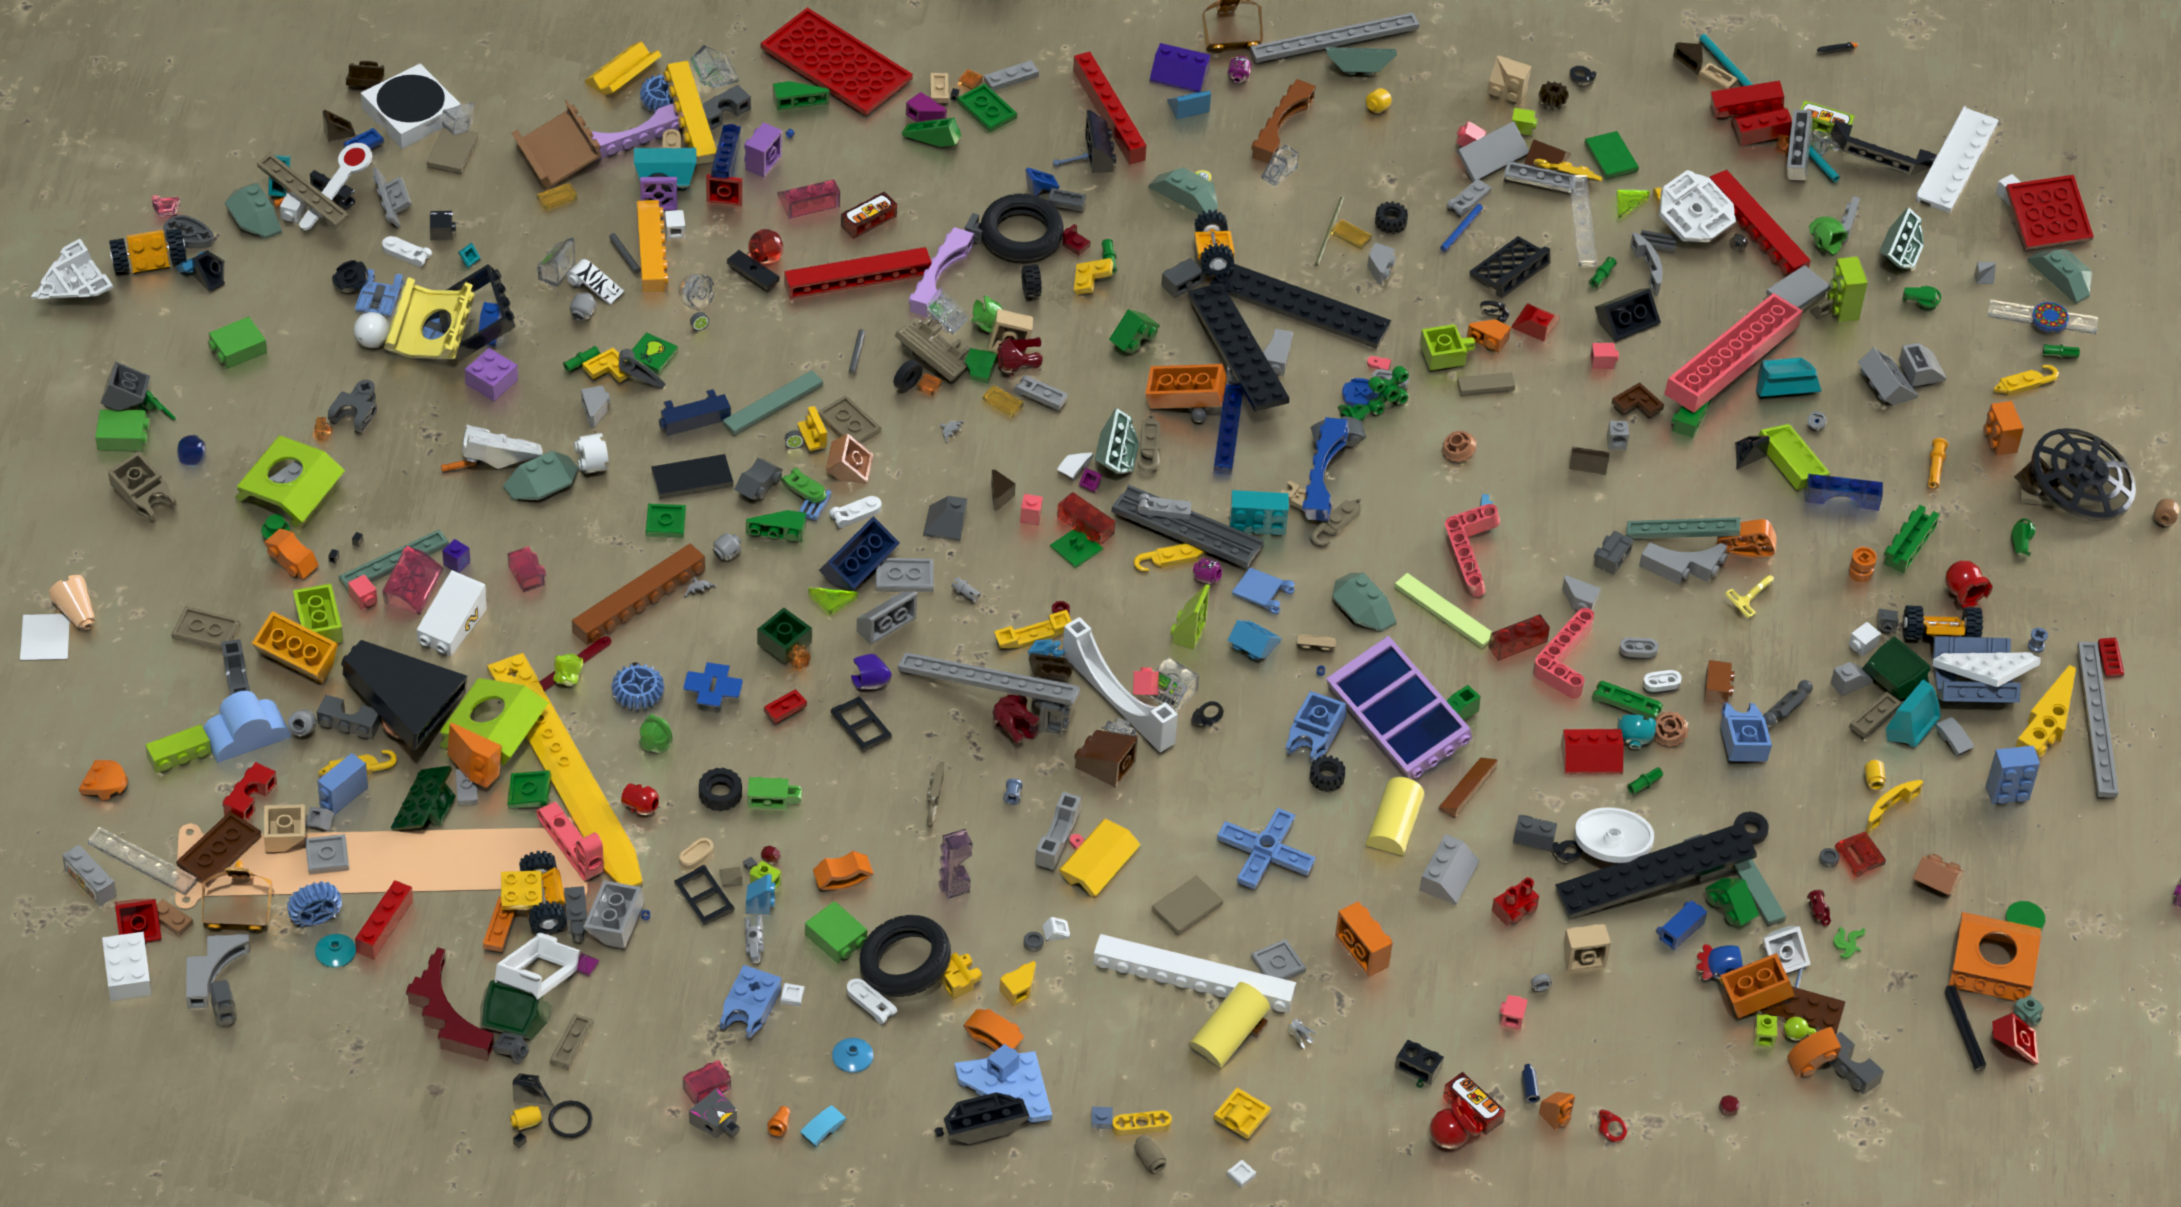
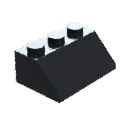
M1087 110L1085 139L1091 173L1113 172V165H1116V154L1112 153L1114 152V142L1110 141L1112 139V131L1108 129L1106 120L1093 111Z
M1650 288L1638 289L1595 306L1600 325L1613 341L1661 323Z

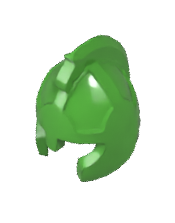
M1819 217L1808 226L1816 245L1821 250L1823 248L1829 250L1832 256L1839 252L1842 242L1848 237L1844 226L1832 217Z
M984 295L985 309L983 308V303L976 300L973 306L974 317L971 322L990 333L997 309H1003L998 302Z
M653 714L647 716L640 727L641 739L639 740V745L647 752L663 753L670 748L673 741L670 726L661 717H656Z

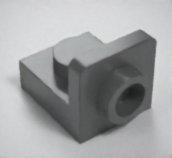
M972 213L965 226V231L974 233V243L980 245L982 243L983 231L980 229L979 215Z
M1879 608L1877 630L1896 633L1899 621L1898 611Z
M504 1032L492 1046L495 1053L511 1055L515 1063H520L529 1051V1047L521 1035Z

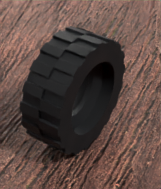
M722 767L710 769L702 775V778L699 780V799H701V803L706 808H710L713 811H728L739 804L740 798H742L741 778L736 772ZM722 783L730 787V792L726 795L712 794L710 789L712 785Z

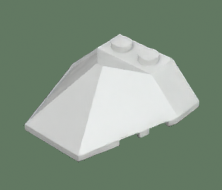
M471 425L465 426L462 453L468 461L477 462V460H481L499 469L541 456L543 453L540 444L519 438H508L505 434L489 433L490 430Z

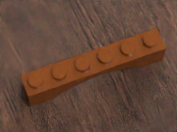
M1296 79L1294 84L1289 86L1286 96L1283 95L1279 107H1275L1272 118H1268L1266 127L1261 129L1258 139L1253 141L1251 150H1253L1252 158L1270 165L1273 164L1279 155L1280 139L1278 131L1281 125L1292 115L1309 108L1315 98V85Z

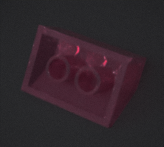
M835 179L777 192L789 219L840 207V190Z
M406 546L382 590L384 603L420 615L444 570L443 567L424 551Z

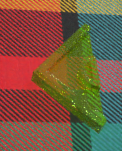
M1617 190L1618 218H1621L1627 211L1637 207L1645 198H1649L1650 191Z
M808 588V594L829 614L834 613L858 598L857 592Z

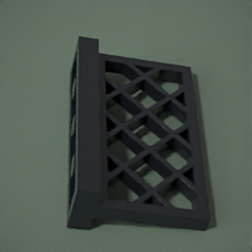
M1517 236L1470 270L1469 273L1470 276L1495 289L1497 296L1503 298L1551 263L1550 248L1546 246L1539 248ZM1518 243H1519L1520 245L1524 246V247L1514 248V246L1517 245ZM1527 252H1535L1533 255H1527ZM1507 253H1512V256H1502V255H1503V254H1507ZM1514 253H1525V255L1514 256ZM1513 261V264L1502 265V262ZM1515 261H1523L1521 264H1515ZM1492 262H1500V265L1489 264H1491ZM1500 270L1501 273H1490V271ZM1503 270H1511L1508 273H1503ZM1488 271V274H1479L1478 272ZM1498 278H1500V279L1497 280L1496 282L1490 280V279H1498Z

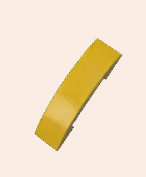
M1064 610L1050 614L1049 620L1016 630L1009 626L995 630L994 635L1000 648L1027 647L1033 645L1036 640L1052 639L1064 633V626L1072 621L1068 611Z
M1922 780L1909 781L1890 789L1881 796L1870 812L1865 832L1869 834L1881 825L1884 812L1901 799L1908 804L1919 796L1924 782Z

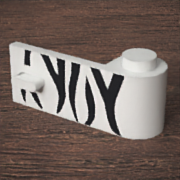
M582 259L567 273V279L571 285L578 287L584 283L609 305L624 293L623 289L586 259Z

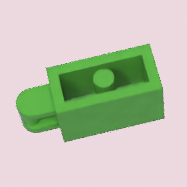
M749 777L748 808L787 810L788 804H799L802 801V788L789 785V779Z

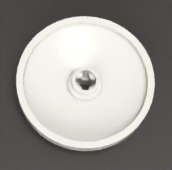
M1610 807L1590 810L1578 819L1575 826L1574 835L1579 847L1587 854L1603 861L1627 863L1639 856L1648 854L1653 847L1654 831L1651 825L1641 816L1628 810Z

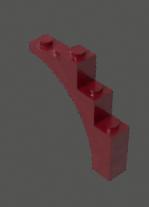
M437 947L435 953L431 954L429 958L428 969L423 971L421 978L415 977L412 984L409 983L406 995L408 996L409 1005L423 1008L422 1018H424L425 1027L439 1030L438 1040H440L441 1049L488 1061L493 1050L494 1033L480 1029L466 1021L448 1002L441 985L442 972L446 963L445 949Z

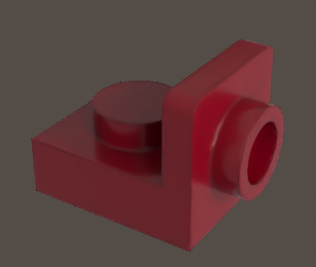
M1073 224L1070 228L1064 230L1062 246L1080 256L1091 246V241L1078 234L1077 225Z

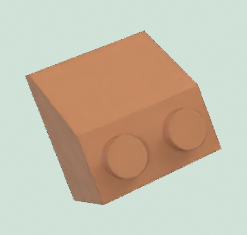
M847 433L831 442L826 470L838 480L865 484L868 482L873 454Z

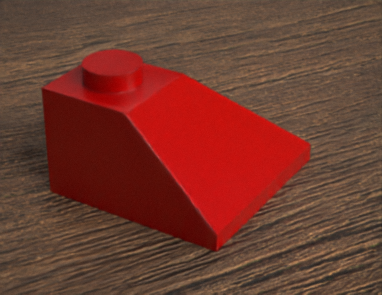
M707 174L706 202L742 206L743 178Z
M1527 303L1511 328L1545 342L1559 321L1560 316Z
M132 899L114 902L119 935L143 932L145 942L161 939L156 899Z
M2014 1013L1992 1021V1036L1996 1041L2030 1063L2038 1064L2036 1031Z

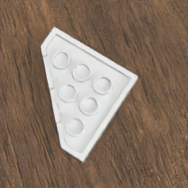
M2030 652L1943 653L1933 659L1932 666L1999 687L2039 666L2041 658L2034 656Z

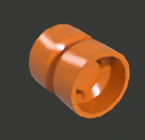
M1859 547L1854 550L1849 566V576L1854 581L1863 583L1871 580L1877 560L1876 553L1868 547Z

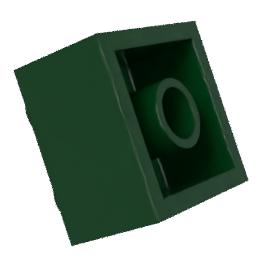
M782 608L757 629V644L784 664L788 663L812 643V627L786 608Z

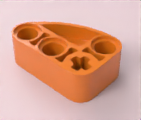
M1758 519L1741 522L1740 536H1717L1716 544L1722 543L1727 545V552L1736 555L1770 557L1775 554L1777 536L1768 520Z

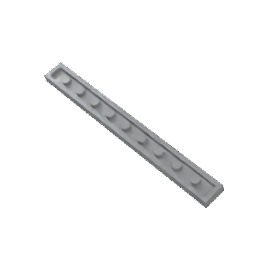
M1412 12L1250 46V52L1255 62L1258 63L1325 49V47H1335L1419 29V22Z
M2078 642L2077 649L2098 797L2117 798L2119 792L2098 642Z
M907 652L898 664L900 672L1067 705H1073L1080 693L1079 686Z

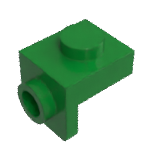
M1340 404L1337 407L1341 418L1342 416L1352 417L1360 421L1371 411L1369 406L1364 404H1356L1353 407Z

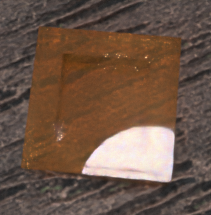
M967 69L959 78L958 84L972 90L982 82L983 76Z
M925 373L917 385V390L934 396L941 386L942 380Z

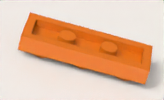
M500 896L483 941V949L503 952L517 910H502Z

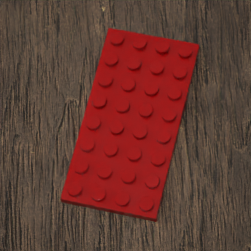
M808 7L760 43L762 50L820 87L829 89L831 94L865 116L913 79L911 72Z

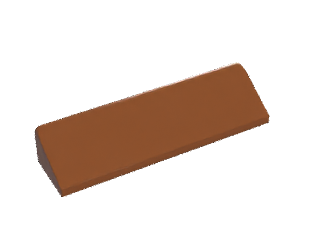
M1480 757L1442 802L1439 809L1456 818L1496 770L1498 760Z

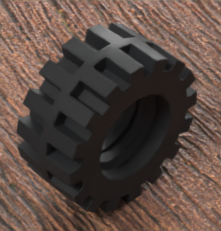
M1387 201L1385 204L1382 203L1377 207L1375 225H1377L1378 229L1380 228V231H1386L1387 234L1389 232L1395 234V232L1400 233L1401 230L1405 229L1408 213L1404 205L1400 206L1398 202L1395 204L1394 201H1391V203ZM1388 216H1393V217H1395V218H1397V219H1389V218H1387V217H1388Z
M1038 264L1023 265L1021 279L1024 296L1026 298L1040 297L1042 281Z
M1323 755V758L1317 757V760L1313 761L1310 768L1311 784H1314L1315 788L1319 787L1320 791L1324 789L1325 792H1329V790L1333 792L1336 788H1341L1345 779V765L1343 766V762H1339V758L1336 757L1334 759L1331 755L1329 757ZM1330 771L1335 775L1324 776L1320 772Z

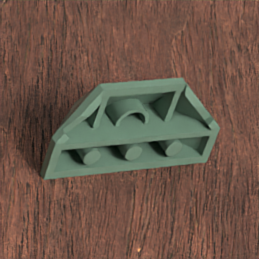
M1325 47L1326 54L1343 72L1354 75L1357 72H1363L1365 75H1374V72H1379L1397 56L1396 49Z
M1184 167L1158 175L1148 186V188L1203 215V211L1209 213L1208 210L1210 209L1212 212L1218 209L1214 183Z
M258 183L249 184L234 190L226 200L225 206L241 229L260 235L264 239L282 233L273 205Z
M1909 207L1891 225L1879 252L1897 267L1912 270L1915 268L1923 249L1924 239L1921 218Z
M2069 250L2040 251L2027 259L2030 264L2075 304L2090 296L2092 271Z
M1116 408L1100 432L1095 460L1117 474L1131 473L1134 469L1139 442L1132 425V418Z
M550 451L519 465L503 485V489L512 500H540L572 485L578 472V467L568 455Z
M1349 573L1335 581L1332 599L1355 623L1368 628H1374L1379 632L1396 625L1397 621L1387 597L1365 573Z

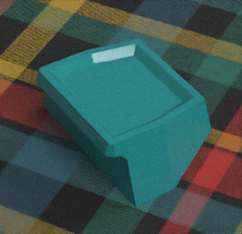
M634 148V165L639 179L640 177H648L653 173H664L669 177H677V190H686L690 185L696 166V148Z
M1802 357L1762 360L1756 385V392L1759 396L1822 391L1816 369Z
M1922 680L1897 709L1896 714L1885 728L1887 741L1908 743L1911 747H1916L1941 718L1939 701L1931 684Z

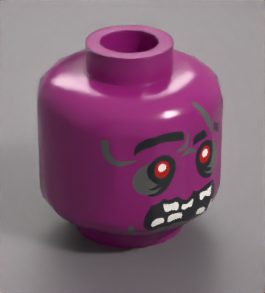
M1237 56L1231 59L1227 74L1236 83L1245 82L1250 77L1252 64L1246 57Z
M1202 558L1193 567V573H1195V578L1199 582L1213 585L1222 577L1223 570L1220 563L1215 560Z

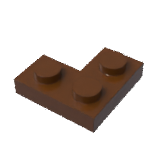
M1640 382L1612 398V404L1623 414L1638 406L1645 414L1651 417L1664 409V404Z

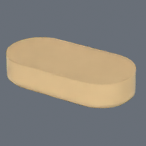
M708 838L697 839L679 854L680 865L686 869L698 866L713 854V842Z

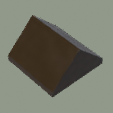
M1572 446L1569 470L1606 475L1610 453Z

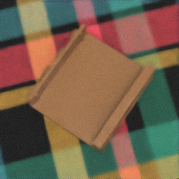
M565 100L568 110L524 137L521 136L518 130L511 133L546 189L551 188L602 156L599 151L601 148L600 144L596 139L592 140L594 135L589 127L585 129L586 123L581 115L577 117L578 110L574 104L570 106L567 100Z

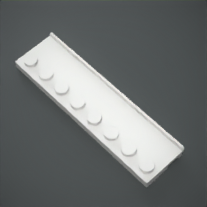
M1966 106L1963 107L1917 192V202L1924 201L1930 203V207L1951 213L1995 131L1998 119L1970 110Z

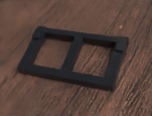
M860 696L842 705L840 704L830 711L856 741L862 751H867L873 748V746L892 738L890 731ZM859 705L868 717L849 725L840 713ZM873 722L883 734L863 742L855 730Z
M702 865L694 869V871L674 880V884L703 926L735 910V907L730 903L708 871L706 865ZM704 874L712 888L691 898L683 884ZM717 893L725 906L704 917L696 903Z

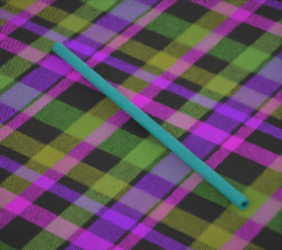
M1702 34L1699 37V41L1734 77L1738 78V82L1742 86L1753 85L1706 34ZM1810 145L1809 157L1833 182H1837L1840 179L1838 173Z

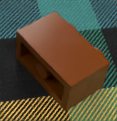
M1709 660L1706 671L1704 702L1723 704L1727 703L1728 698L1733 696L1734 686H1731L1730 682H1734L1735 671H1731L1732 663Z

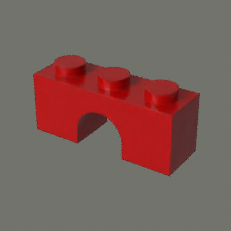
M257 762L251 768H248L242 780L235 784L231 794L224 798L222 803L224 816L231 811L245 821H248L256 811L254 798L250 797V795L261 794L267 797L277 784L276 771Z

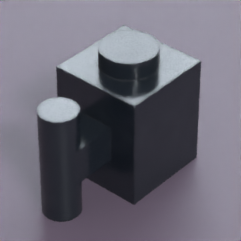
M430 211V241L452 240V234L456 233V222H452V211Z

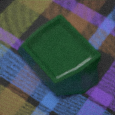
M1895 636L1879 647L1862 668L1898 699L1908 698L1922 680L1929 683L1928 673L1931 671L1930 665Z
M491 980L488 987L485 988L480 1006V1028L498 1033L521 1035L523 1039L532 1041L548 1023L553 1005L544 1001L543 996L537 1000L534 994L501 983V981L495 983V980Z

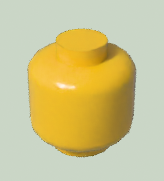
M1377 88L1367 95L1365 102L1367 108L1372 113L1380 114L1390 107L1392 99L1388 91L1383 88Z

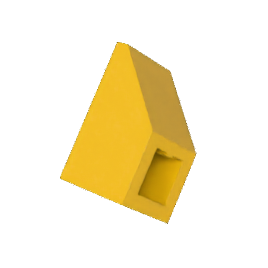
M1035 961L1023 964L1017 970L1006 973L1000 978L999 990L1013 1007L1030 998L1035 978Z

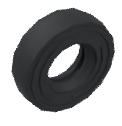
M915 360L905 362L894 376V386L902 392H907L919 381L923 371L922 366Z
M1743 812L1734 821V825L1751 823L1758 827L1759 830L1755 833L1747 831L1752 844L1761 843L1768 835L1769 824L1766 818L1757 812Z

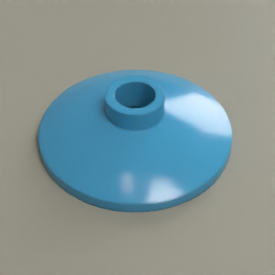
M847 1038L835 1045L832 1059L834 1064L842 1071L857 1073L871 1065L873 1050L862 1039Z

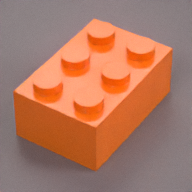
M1358 901L1339 910L1335 935L1368 977L1388 968L1393 942L1381 930L1380 924L1373 920L1368 909L1363 907Z
M1777 953L1720 975L1725 991L1738 1018L1795 996Z

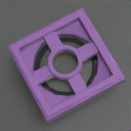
M653 173L648 177H640L641 201L647 200L646 198L648 200H659V207H663V211L677 210V177H669L664 173Z

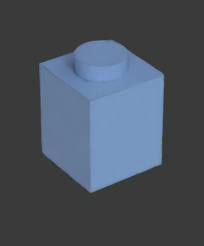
M1004 1044L988 1057L987 1071L1003 1082L1019 1068L1020 1055L1015 1049Z

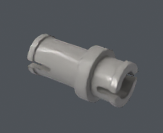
M959 577L954 580L958 585L953 582L951 587L956 589L959 595L963 594L974 603L979 600L973 594L980 598L981 592L971 587L968 581L961 580Z

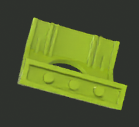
M279 435L237 485L239 492L235 498L241 502L248 496H254L275 504L292 517L289 523L297 527L307 518L345 470L325 451ZM295 460L302 464V473L291 482L275 483L268 477L271 467L280 461Z
M478 678L441 729L440 733L442 734L443 741L440 743V746L445 750L448 748L449 725L454 723L502 745L500 763L504 766L549 702L525 685ZM498 699L505 703L502 713L493 720L475 722L470 718L471 712L475 710L478 704L486 700Z

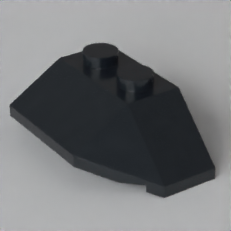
M995 1092L957 1102L948 1115L945 1116L944 1123L950 1138L967 1144H973L1010 1134L1029 1118V1113L1023 1099H1016L1010 1095Z

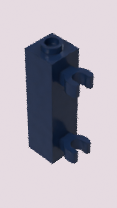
M714 389L706 391L708 397L704 400L677 407L673 406L671 400L665 401L664 405L666 408L661 410L659 426L661 430L664 429L667 436L720 423L731 416V406L725 394L716 396Z

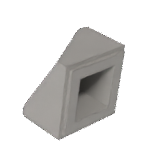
M1977 262L1974 273L1976 284L1994 283L1995 262Z
M310 807L306 827L329 831L334 812L325 808Z

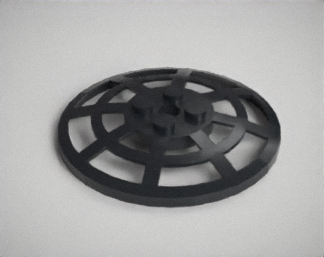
M2057 429L2045 434L2033 449L2031 462L2037 483L2056 505L2068 513L2092 521H2109L2123 515L2131 506L2136 493L2133 473L2123 456L2100 437L2079 429ZM2060 434L2065 439L2059 442L2054 449L2043 446L2049 437ZM2069 434L2086 437L2092 441L2081 438H2072ZM2077 443L2092 446L2091 451L2081 449ZM2070 444L2074 452L2067 454L2060 451V449ZM2098 451L2103 452L2111 461H2104L2097 455ZM2040 452L2051 454V465L2054 472L2044 475L2040 464ZM2058 457L2066 460L2065 469H2059ZM2109 468H2116L2118 481L2109 475ZM2121 468L2125 470L2129 478L2131 492L2123 486ZM2064 476H2069L2078 487L2075 488ZM2058 479L2065 488L2072 492L2074 496L2071 502L2058 494L2049 481ZM2106 482L2116 487L2109 494H2106L2103 487ZM2085 489H2090V490H2096V489H2097L2099 495H2091V494L2085 493L2084 490H2085ZM2121 491L2129 499L2123 506L2112 511L2109 500L2115 498ZM2080 499L2102 502L2105 512L2090 511L2078 507Z

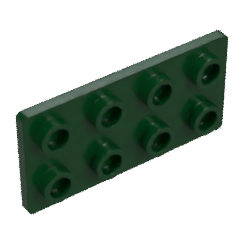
M451 766L421 769L418 772L391 826L393 831L421 828L424 826L427 818L434 826L442 825L456 797L446 784L452 771Z

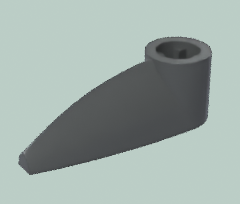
M623 349L620 351L619 367L622 371L646 383L664 388L666 384L645 364L637 360L632 350Z

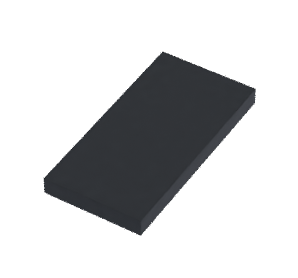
M725 454L651 466L659 499L733 486V478Z

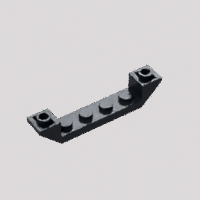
M1838 120L1835 121L1831 131L1843 152L1909 175L1931 168L1937 154L1920 149L1916 159L1858 138L1850 137L1853 126Z

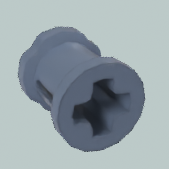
M2034 628L2031 631V639L2028 643V648L2031 651L2040 653L2044 650V642L2048 639L2047 631L2043 628Z
M1008 779L1003 800L1007 804L1016 805L1021 800L1020 791L1023 788V783L1018 779Z

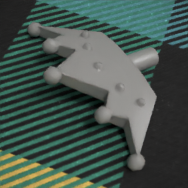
M963 420L950 421L947 425L941 423L940 427L944 428L942 433L946 443L948 442V436L954 435L952 432L962 429L958 426H961V423L964 422Z
M693 578L694 583L688 586L684 596L687 597L690 592L695 593V590L704 591V587L710 588V586L716 587L717 585L706 580L697 581L696 578Z

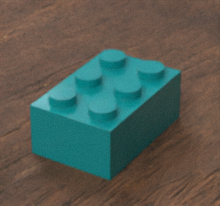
M1232 490L1229 526L1245 533L1286 535L1289 493Z

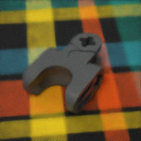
M361 380L350 394L342 391L328 410V420L337 423L345 416H354L355 431L364 432L377 412V404L374 403L376 400L374 383L370 380Z

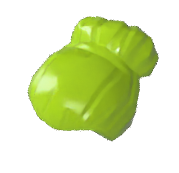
M575 654L556 655L554 659L556 674L553 680L557 684H564L569 687L577 685L578 674L583 666V658H579Z

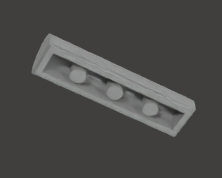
M1511 161L1507 162L1504 173L1505 180L1574 194L1578 176Z

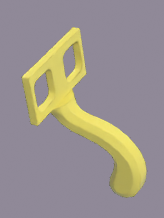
M1772 575L1766 576L1745 596H1739L1733 589L1727 591L1725 595L1747 618H1750L1756 612L1749 606V602L1765 587L1770 586L1774 581V577ZM1730 593H1732L1738 600H1735Z

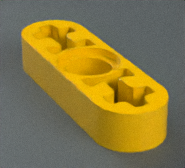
M1164 1110L1117 1115L1112 1121V1131L1119 1136L1164 1132L1170 1129L1172 1116ZM1138 1120H1145L1148 1124L1142 1127L1137 1125L1136 1122Z

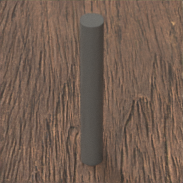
M615 233L610 234L609 238L634 273L638 274L641 268Z
M863 329L858 331L848 371L852 375L856 373L866 333Z

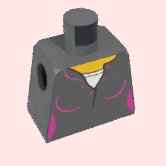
M715 1088L689 1110V1123L714 1138H718L725 1131L733 1137L740 1130V1127L736 1124V1108L718 1088Z

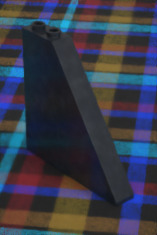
M360 640L356 646H353L349 654L345 655L341 662V666H343L342 675L412 750H416L466 692L467 675L364 640Z

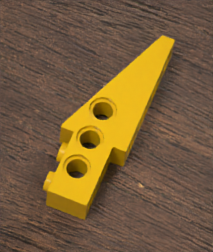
M2069 665L2031 710L2027 722L2029 726L2019 736L2015 747L2034 746L2037 756L2042 757L2049 744L2052 745L2055 740L2062 741L2075 678V667Z

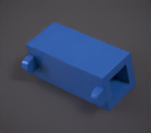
M1692 900L1686 902L1683 905L1684 908L1664 926L1656 929V933L1660 936L1659 940L1674 951L1705 924L1707 911Z

